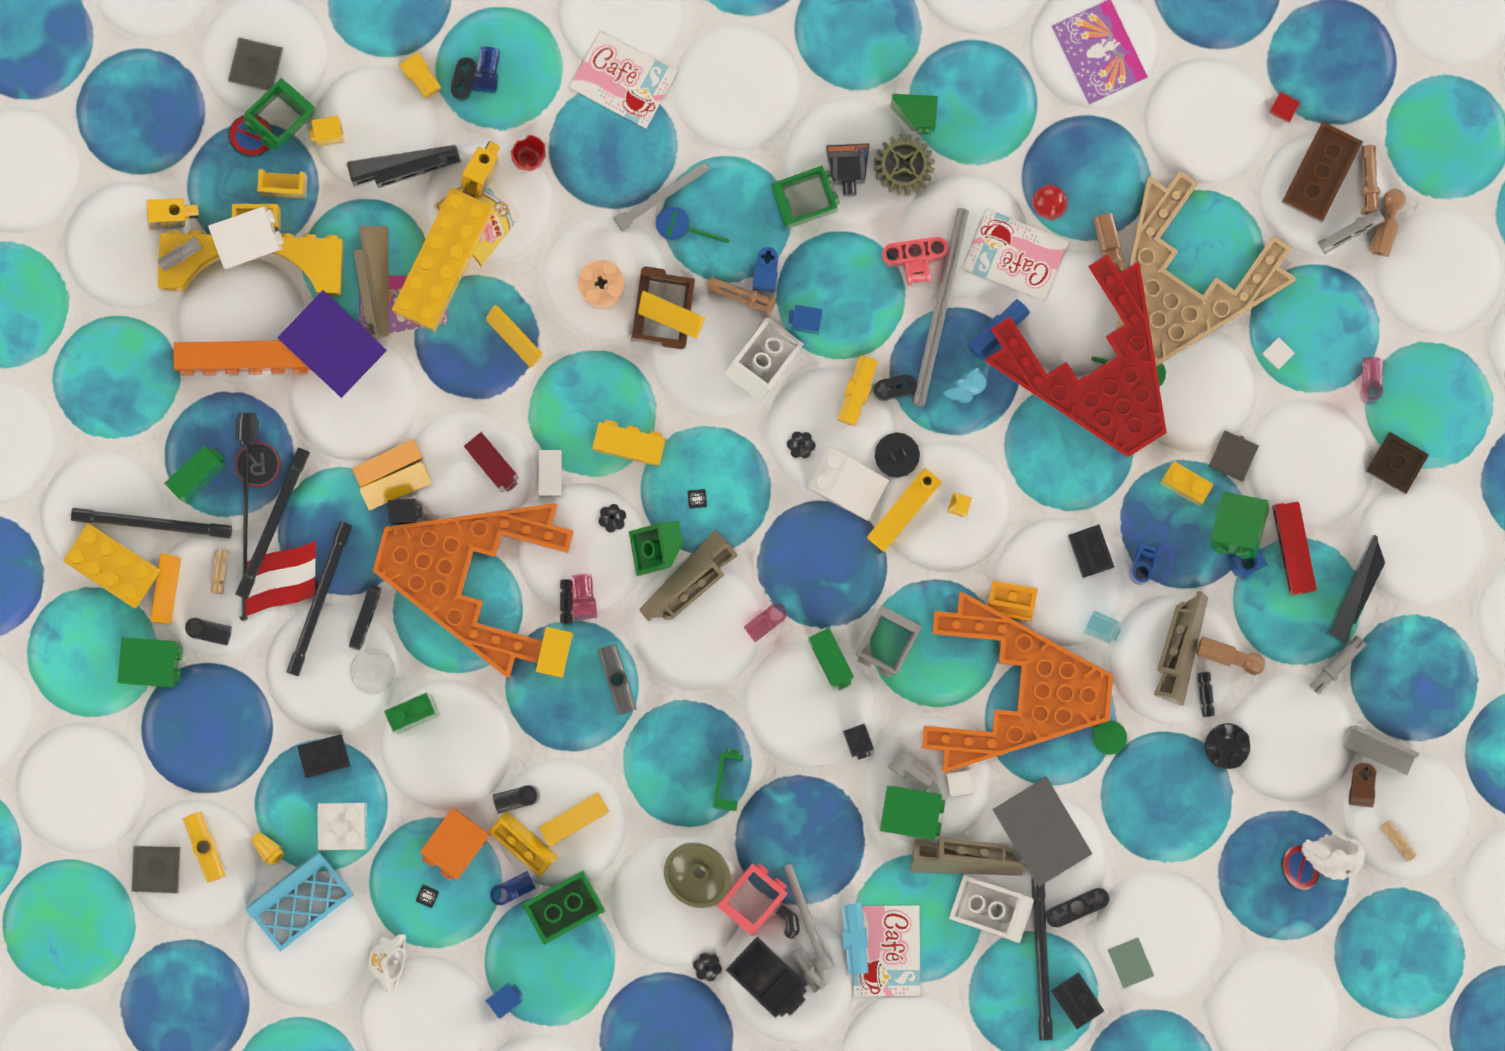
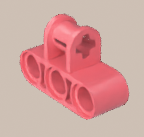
M941 237L890 243L883 249L882 261L889 267L905 265L908 286L922 281L931 283L929 262L943 259L947 253L948 244ZM933 244H940L943 247V252L935 254L931 250V246ZM911 247H917L920 249L921 255L912 257L908 250ZM895 250L899 257L896 260H889L886 257V252Z

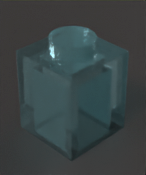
M1094 610L1083 633L1109 644L1112 640L1116 641L1121 628L1118 625L1120 621Z

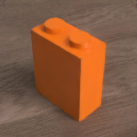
M452 808L420 851L423 855L422 860L431 867L436 864L442 869L440 873L450 881L453 878L459 880L491 834L457 809Z

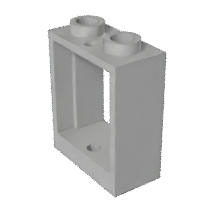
M881 605L855 654L859 657L858 662L868 667L871 664L879 667L878 672L889 678L891 675L897 676L922 626ZM881 617L912 633L894 668L864 653Z

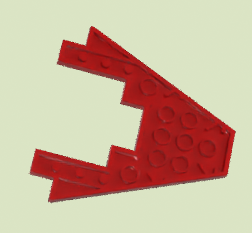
M1108 254L1090 264L1088 268L1124 322V325L1105 336L1117 354L1116 357L1080 380L1077 379L1067 361L1046 373L1016 324L1009 316L991 328L1003 348L985 360L998 371L1126 457H1130L1166 434L1167 431L1140 264L1137 261L1119 273Z

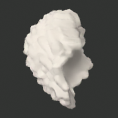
M1332 833L1329 836L1326 834L1324 838H1320L1318 841L1312 842L1307 839L1306 843L1302 844V852L1306 856V860L1310 861L1315 870L1333 880H1344L1345 878L1352 877L1361 869L1365 861L1364 855L1366 852L1361 843L1349 837L1345 838L1343 835L1339 836Z

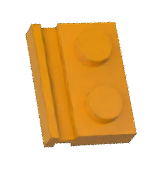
M992 580L988 606L1009 618L1032 621L1038 588Z

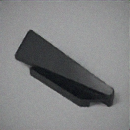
M456 145L349 161L347 162V167L354 187L375 180L377 187L381 188L459 163L461 159Z
M1376 535L1371 536L1326 631V635L1344 644H1347L1352 626L1356 624L1385 565Z

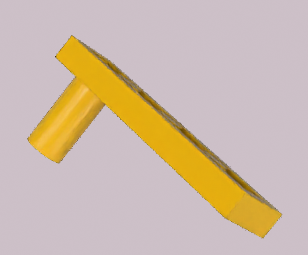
M924 468L866 538L882 552H885L936 491L942 481Z

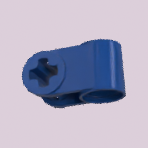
M765 247L758 253L752 290L775 292L778 254L771 247ZM767 253H770L771 257L774 258V260H770L769 264H766L765 260L761 259L766 257Z
M1140 539L1130 570V579L1133 583L1143 585L1151 579L1163 546L1159 545L1156 547ZM1137 568H1143L1146 571L1147 577L1145 579H1139L1136 576Z

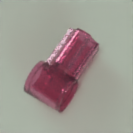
M1362 358L1360 398L1365 404L1376 403L1383 394V358ZM1366 388H1374L1377 396H1368Z
M591 574L573 575L574 600H572L574 620L597 618L596 599L593 596Z
M772 604L743 627L756 643L786 620L787 611L781 604ZM776 607L781 608L783 611V617L778 621L773 620L770 616L771 610Z

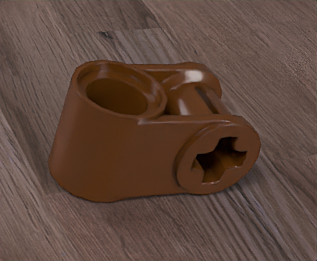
M1359 763L1353 768L1349 791L1350 806L1373 808L1375 802L1376 770L1371 764ZM1365 767V770L1369 771V776H1365L1363 780V776L1359 775V771H1363Z

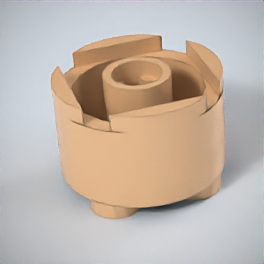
M597 260L587 264L581 270L578 278V287L583 300L597 309H608L615 306L625 290L624 279L620 269L609 261ZM603 280L604 283H607L604 285V289L595 286L598 285V281Z

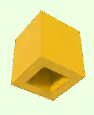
M338 115L311 120L313 127H309L311 141L315 140L317 146L345 142L341 119Z

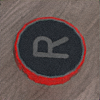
M254 442V445H249V485L251 487L270 485L280 473L281 460L279 454L272 446L265 442ZM245 446L239 450L235 459L236 473L243 482Z

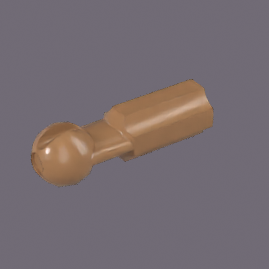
M1391 189L1384 195L1383 202L1386 206V212L1383 218L1385 222L1376 225L1369 248L1372 254L1389 257L1398 228V223L1395 221L1396 213L1406 203V196L1399 189Z
M1106 213L1093 217L1102 257L1108 254L1119 273L1127 267L1123 261L1113 214Z
M1204 636L1201 637L1196 651V656L1227 666L1233 664L1242 667L1250 675L1260 674L1265 667V660L1262 655L1258 653L1245 654L1236 651L1234 646Z

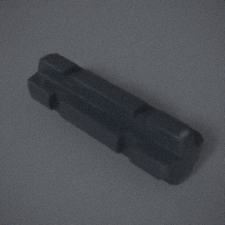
M562 579L560 581V589H562V592H560V611H562L560 623L571 624L573 622V614H571V611H573V593L571 592L573 582L571 579Z
M1210 672L1198 673V683L1200 682L1201 685L1199 686L1200 701L1203 704L1201 708L1203 717L1215 715V708L1212 706L1214 700L1212 684H1210Z

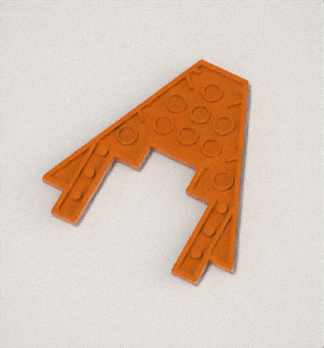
M555 503L387 526L384 528L373 572L501 674L510 678L515 658L538 663L542 641L478 623L484 601L462 595L473 553L478 552L496 557L502 536L568 553L574 531L552 525L558 506Z
M959 592L957 613L934 611L932 634L1000 641L998 664L1021 666L1017 711L994 709L992 732L923 725L921 748L944 751L942 772H949L1109 721L1113 674L964 592Z

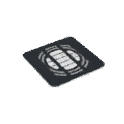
M705 489L688 491L690 509L707 507Z
M422 885L416 902L432 908L439 891Z

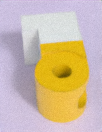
M953 492L946 514L968 521L974 500L969 496Z

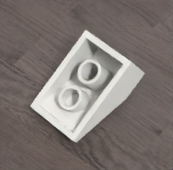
M767 317L724 375L759 401H762L804 343Z
M828 447L807 490L868 521L889 480L850 457Z
M964 875L949 919L1020 943L1034 899Z

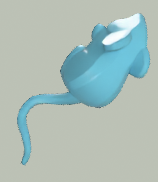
M985 363L983 372L977 367L962 376L963 379L953 382L954 387L945 391L944 395L961 403L972 401L973 396L981 393L987 385L989 364Z

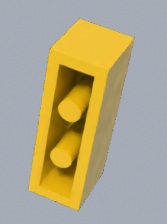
M605 420L604 423H598L592 449L596 452L660 467L666 438L662 437V433L656 431H649L648 434L642 433L638 427L627 425L626 428L618 427L617 422Z

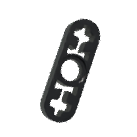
M370 584L349 642L350 648L359 651L362 649L382 588Z
M1102 888L1092 889L1050 908L1046 913V921L1052 927H1062L1106 907L1109 903V894ZM1096 892L1100 895L1104 894L1105 898L1102 899V904L1099 905L1098 902L1090 904L1093 909L1088 910V904L1083 897L1088 896V900L1095 898L1094 893ZM1080 901L1083 903L1084 911L1081 914L1076 915L1071 911L1073 902ZM1067 905V912L1072 918L1067 919V915L1060 918L1061 922L1058 924L1056 921H1051L1052 912L1056 910L1057 913H1062L1065 911L1062 907Z

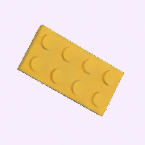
M89 523L86 524L63 562L135 609L161 571Z

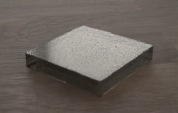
M239 37L228 82L268 91L275 84L283 47Z
M133 846L131 892L179 893L181 847Z

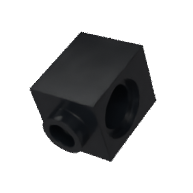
M416 499L388 500L389 523L391 525L419 522L418 518H422V505L418 504Z
M865 723L843 731L851 757L857 756V759L860 760L871 756L870 751L874 750ZM856 736H861L865 739L866 745L863 749H856L853 746L852 741Z

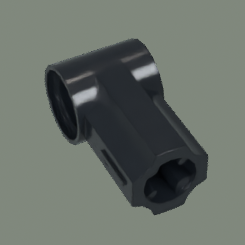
M191 618L185 624V631L193 639L228 646L232 626L199 618ZM196 622L201 623L202 631L197 635H193L190 632L191 625Z
M525 785L493 794L497 814L534 805L540 799V792L533 785ZM526 789H531L534 792V799L531 802H527L523 798V793Z

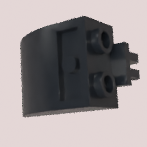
M758 936L725 969L774 1018L778 1015L783 1017L786 1013L791 1016L806 1000L803 995L807 992L805 987L808 984Z

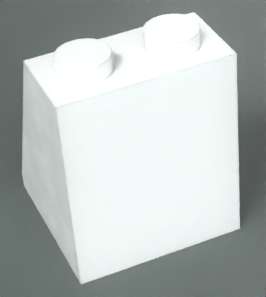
M261 207L208 226L224 269H230L282 250L283 238L279 231H275L273 223L276 221L271 209L267 210V207Z

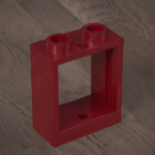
M482 432L464 445L467 452L501 492L505 490L509 492L517 486L518 475Z

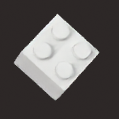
M367 803L318 804V850L367 849Z

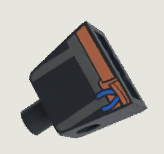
M869 143L826 145V156L833 185H843L844 197L857 196L856 184L865 183Z

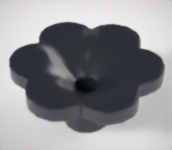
M796 431L792 434V439L787 441V447L791 450L792 457H802L803 459L810 457L811 451L816 447L815 442L811 440L812 436L810 433Z
M611 504L609 507H603L600 510L601 517L598 523L600 526L605 527L607 532L612 533L616 529L621 530L624 528L626 512L620 510L618 505Z
M702 953L699 960H696L693 964V968L697 971L696 976L700 980L714 981L716 975L722 971V966L719 964V958L716 955Z

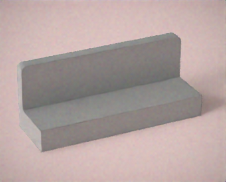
M1357 725L1351 727L1343 745L1344 748L1405 775H1408L1414 759L1418 758L1420 754Z

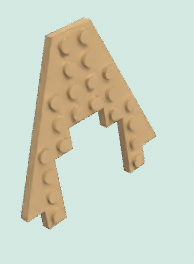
M1181 170L1168 188L1150 176L1147 179L1129 267L1137 261L1140 264L1156 366L1288 287L1297 279L1279 267L1292 248L1274 235L1235 290L1218 278H1215L1204 295H1201L1168 272L1166 268L1178 253V250L1160 239V237L1198 185V182ZM1118 316L1116 329L1124 325L1120 316Z

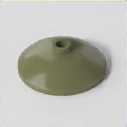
M696 842L685 843L675 848L666 859L664 865L666 885L670 892L682 903L695 908H707L719 903L728 893L731 885L729 866L723 856L712 847Z

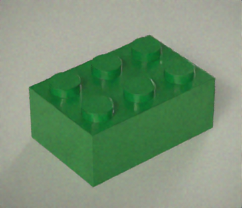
M584 870L522 904L544 945L606 911Z

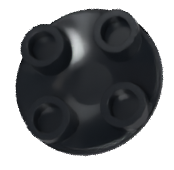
M1224 723L1217 725L1208 733L1205 740V752L1208 759L1215 766L1222 769L1240 767L1250 753L1249 735L1235 724Z

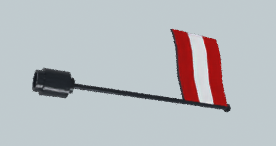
M238 413V418H236L235 440L240 441V445H245L242 576L245 574L250 561H247L249 445H254V441L259 439V419H257V413ZM316 540L299 548L272 552L265 555L248 600L242 598V617H239L241 621L248 620L246 616L267 608L298 603L315 595Z

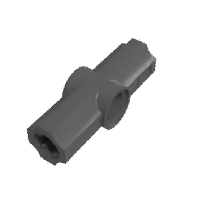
M617 644L598 649L618 716L637 710ZM616 673L624 677V681L620 686H614L611 683V677Z

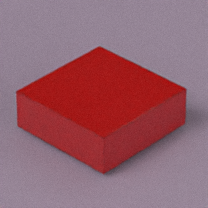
M1280 92L1269 113L1290 123L1300 102Z

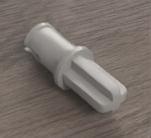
M194 236L181 246H174L175 249L159 258L158 263L166 271L181 261L185 262L187 257L203 248Z
M801 948L790 954V957L801 972L800 976H804L814 993L826 986L815 970L816 966L811 964Z

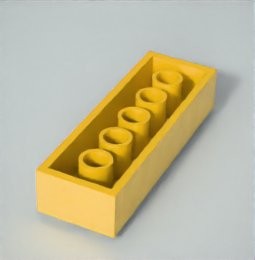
M450 188L392 307L394 314L436 332L494 213L491 205L457 189Z

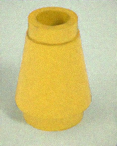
M258 832L251 839V842L265 863L273 866L284 856L282 847L261 832Z

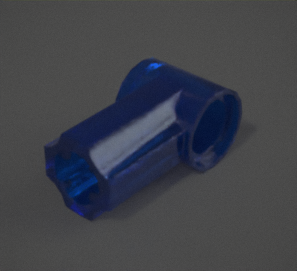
M487 46L480 48L478 69L475 71L473 80V91L496 94L500 49Z
M528 871L493 887L490 892V898L494 904L503 906L535 890L536 887ZM498 889H504L507 892V898L503 902H498L494 898V893Z

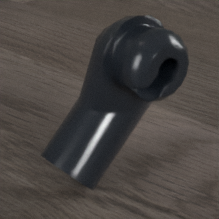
M782 904L776 914L786 921L785 936L793 939L800 932L799 917Z

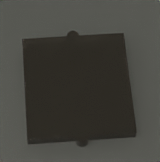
M1224 430L1208 467L1223 473L1224 477L1228 475L1243 482L1259 445L1244 439V436L1239 437Z

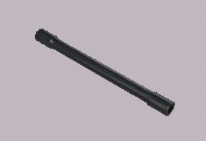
M297 448L290 464V470L247 570L242 576L235 595L248 600L257 573L299 475L308 460L309 451L302 448Z
M74 507L71 511V521L104 523L201 534L231 539L232 525L206 524L99 512Z
M342 521L339 522L331 551L286 673L298 677L300 675L308 646L353 525Z
M1032 877L1031 888L1032 899H1034L1039 1003V1040H1053L1046 933L1045 883L1038 887Z

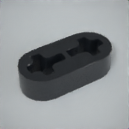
M469 57L461 58L456 64L451 84V93L458 101L467 100L472 93L477 67L473 59ZM469 63L472 71L468 70L466 77H463L464 71L461 69V66ZM464 81V88L467 92L458 95L455 89L460 88L461 82Z
M910 375L882 379L875 384L873 392L875 397L881 401L909 396L915 391L916 381ZM904 379H907L908 383H912L909 391H905L904 388L897 389L896 386L901 385ZM882 384L886 388L893 387L894 389L888 391L887 396L877 392Z

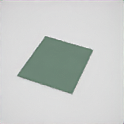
M1139 938L1108 949L1123 989L1154 976Z

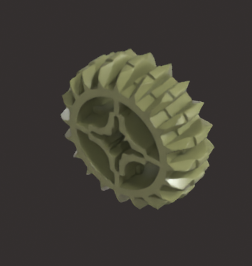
M900 134L898 136L899 142H896L895 138L890 137L891 145L883 142L882 146L885 151L878 149L877 154L881 157L874 158V162L880 164L874 166V171L881 172L876 175V179L881 180L884 178L885 180L881 183V186L885 187L887 184H890L888 189L890 193L894 188H897L898 196L901 195L902 189H905L906 196L910 195V188L913 189L914 193H918L917 185L924 189L926 183L923 180L930 182L932 179L927 173H934L935 170L933 167L928 166L935 163L934 159H927L932 155V151L924 152L927 144L924 143L919 146L920 138H916L914 143L911 142V135L907 136V141H903V136ZM907 148L913 150L914 152H911L908 155H902L899 152H896L895 150ZM889 155L896 165L890 174H888L885 166V161ZM917 157L921 158L923 170L920 175L916 173L913 167ZM910 160V162L908 163V168L910 169H907L905 167L899 169V161L905 163ZM906 175L913 180L910 182H900L895 180V178Z

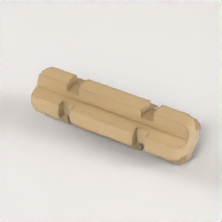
M217 549L215 551L216 562H214L212 580L214 582L211 583V593L223 594L224 592L223 582H225L227 563L225 562L228 560L229 554L227 550Z
M1386 821L1382 824L1381 830L1385 835L1389 836L1388 839L1395 848L1403 853V858L1408 862L1413 860L1417 853L1412 847H1409L1410 844L1399 830H1395V825L1391 821Z

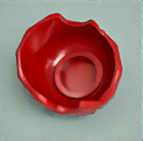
M527 135L525 139L517 140L511 150L512 162L520 170H536L542 165L546 157L544 142L539 137Z
M1048 184L1037 189L1033 195L1032 205L1040 217L1054 221L1063 217L1068 209V200L1062 189Z

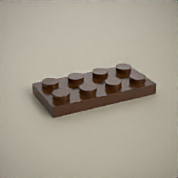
M1322 121L1281 203L1322 223L1363 141Z

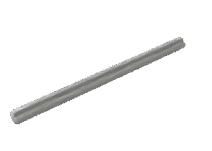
M958 208L956 211L913 399V404L917 406H924L927 398L969 210L964 208Z

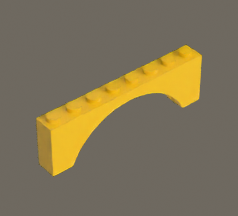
M166 230V233H160L159 258L174 250V246L177 245L179 247L194 236L203 248L187 257L185 262L181 261L166 271L158 264L157 287L161 291H184L191 279L203 267L220 258L212 235H204L202 231L196 230L189 231V234H180L179 230ZM282 233L281 236L284 242L281 245L282 250L271 254L280 256L298 266L309 277L318 294L324 290L329 296L342 297L344 241L339 239L337 235H325V238H316V235L303 234V238H297L293 234Z

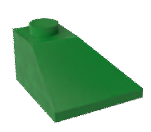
M892 93L890 107L912 131H917V134L929 135L930 132L935 131L938 96Z
M679 521L661 522L628 531L637 576L671 568L683 545Z

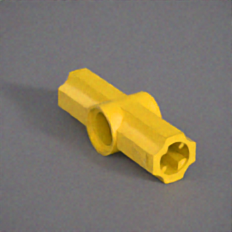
M860 355L853 377H850L844 394L845 399L837 418L838 421L856 426L862 406L867 401L878 361Z
M202 811L182 818L193 845V852L198 858L206 882L210 883L225 877L226 873L216 850V843L211 837ZM202 841H207L210 845V849L206 854L201 853L199 850V844Z

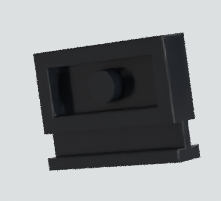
M1100 524L1067 535L1082 579L1114 568Z
M343 734L297 746L305 778L351 766Z
M1079 972L1051 990L1076 1030L1104 1012V1009Z

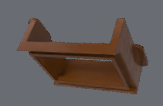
M644 266L640 274L631 341L660 344L663 347L673 349H685L687 335L679 332L678 340L642 335L645 316L638 314L642 292L649 291L650 281L686 286L683 308L691 311L695 278L668 275L664 269Z

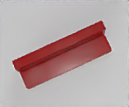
M1297 501L1275 504L1272 506L1289 595L1314 592L1317 590L1300 503Z

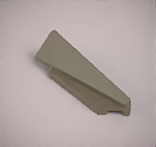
M360 226L359 232L363 249L354 250L364 316L371 336L375 339L387 337L389 335L388 228L386 226Z
M717 530L713 531L645 602L639 611L647 621H651L655 617H662L665 620L674 619L725 575L719 568L738 556L737 553Z
M1198 591L1196 593L1197 596L1186 603L1181 602L1175 607L1157 671L1162 673V677L1154 691V695L1181 706L1185 702L1208 597L1202 591Z
M939 837L937 844L914 840L910 872L1021 876L1026 869V865L1024 862H1020L1012 854L1013 850L1005 844Z

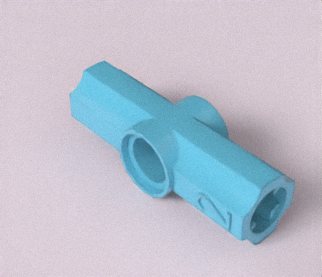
M862 903L842 905L844 924L842 934L844 950H846L848 975L868 973L866 953L868 942L866 927H864Z

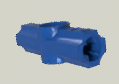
M1016 299L1005 311L995 316L984 327L985 330L970 342L968 348L976 357L982 360L998 344L1000 345L991 328L1009 316L1017 326L1028 317L1030 311L1021 301Z

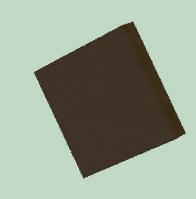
M1388 432L1366 472L1403 494H1407L1429 454L1395 434Z

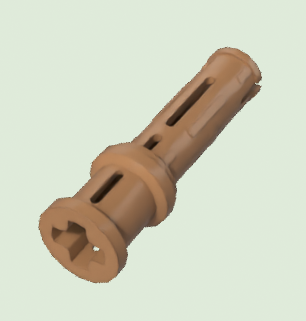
M1376 145L1361 146L1363 188H1361L1360 195L1363 197L1362 215H1368L1376 209H1379L1381 212L1378 195L1381 193L1379 187H1377Z
M714 277L710 278L707 286L708 291L710 290L747 304L746 307L752 310L754 308L765 312L766 316L769 317L777 299L774 296L770 298L759 294L758 290H752L751 292ZM721 287L726 288V289L731 290V291H734V292H736V293H739V295H737V294H735V293H732V292H729V291H727V290H724V289H722Z

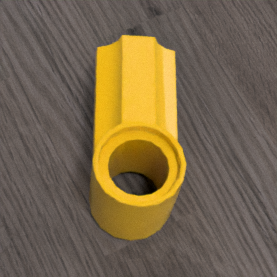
M417 51L398 64L407 78L414 82L425 99L434 96L441 89L438 81L428 70V65Z

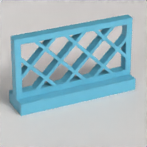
M318 850L246 906V911L281 952L354 894L325 859L322 852ZM323 866L330 872L329 882L315 880L316 871ZM313 874V880L307 879ZM332 876L337 882H332ZM302 882L312 883L311 896L298 895V885ZM315 884L329 885L327 898L313 896ZM331 885L341 886L346 894L340 899L330 898ZM295 888V894H289ZM284 896L294 897L293 910L279 909L280 899ZM296 898L310 899L309 912L295 911ZM313 900L327 901L326 910L322 913L311 912ZM329 902H335L329 907ZM275 903H277L276 908H270ZM265 911L276 912L274 924L264 923L259 916ZM278 912L292 914L291 926L277 925ZM294 914L308 915L307 925L303 928L293 927ZM311 916H317L310 922ZM268 927H269V928H274L273 934H272V932L268 929ZM276 928L290 930L289 939L282 944L275 937ZM292 930L298 931L292 936Z

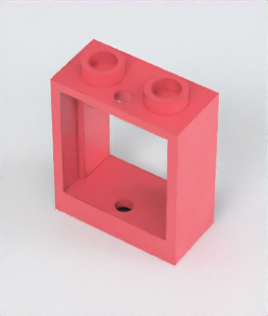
M752 863L717 905L718 908L752 936L788 894L785 891L787 886L778 878L773 881L768 877L767 874L770 871L760 863L757 866ZM752 872L756 873L779 893L755 924L751 923L728 903Z

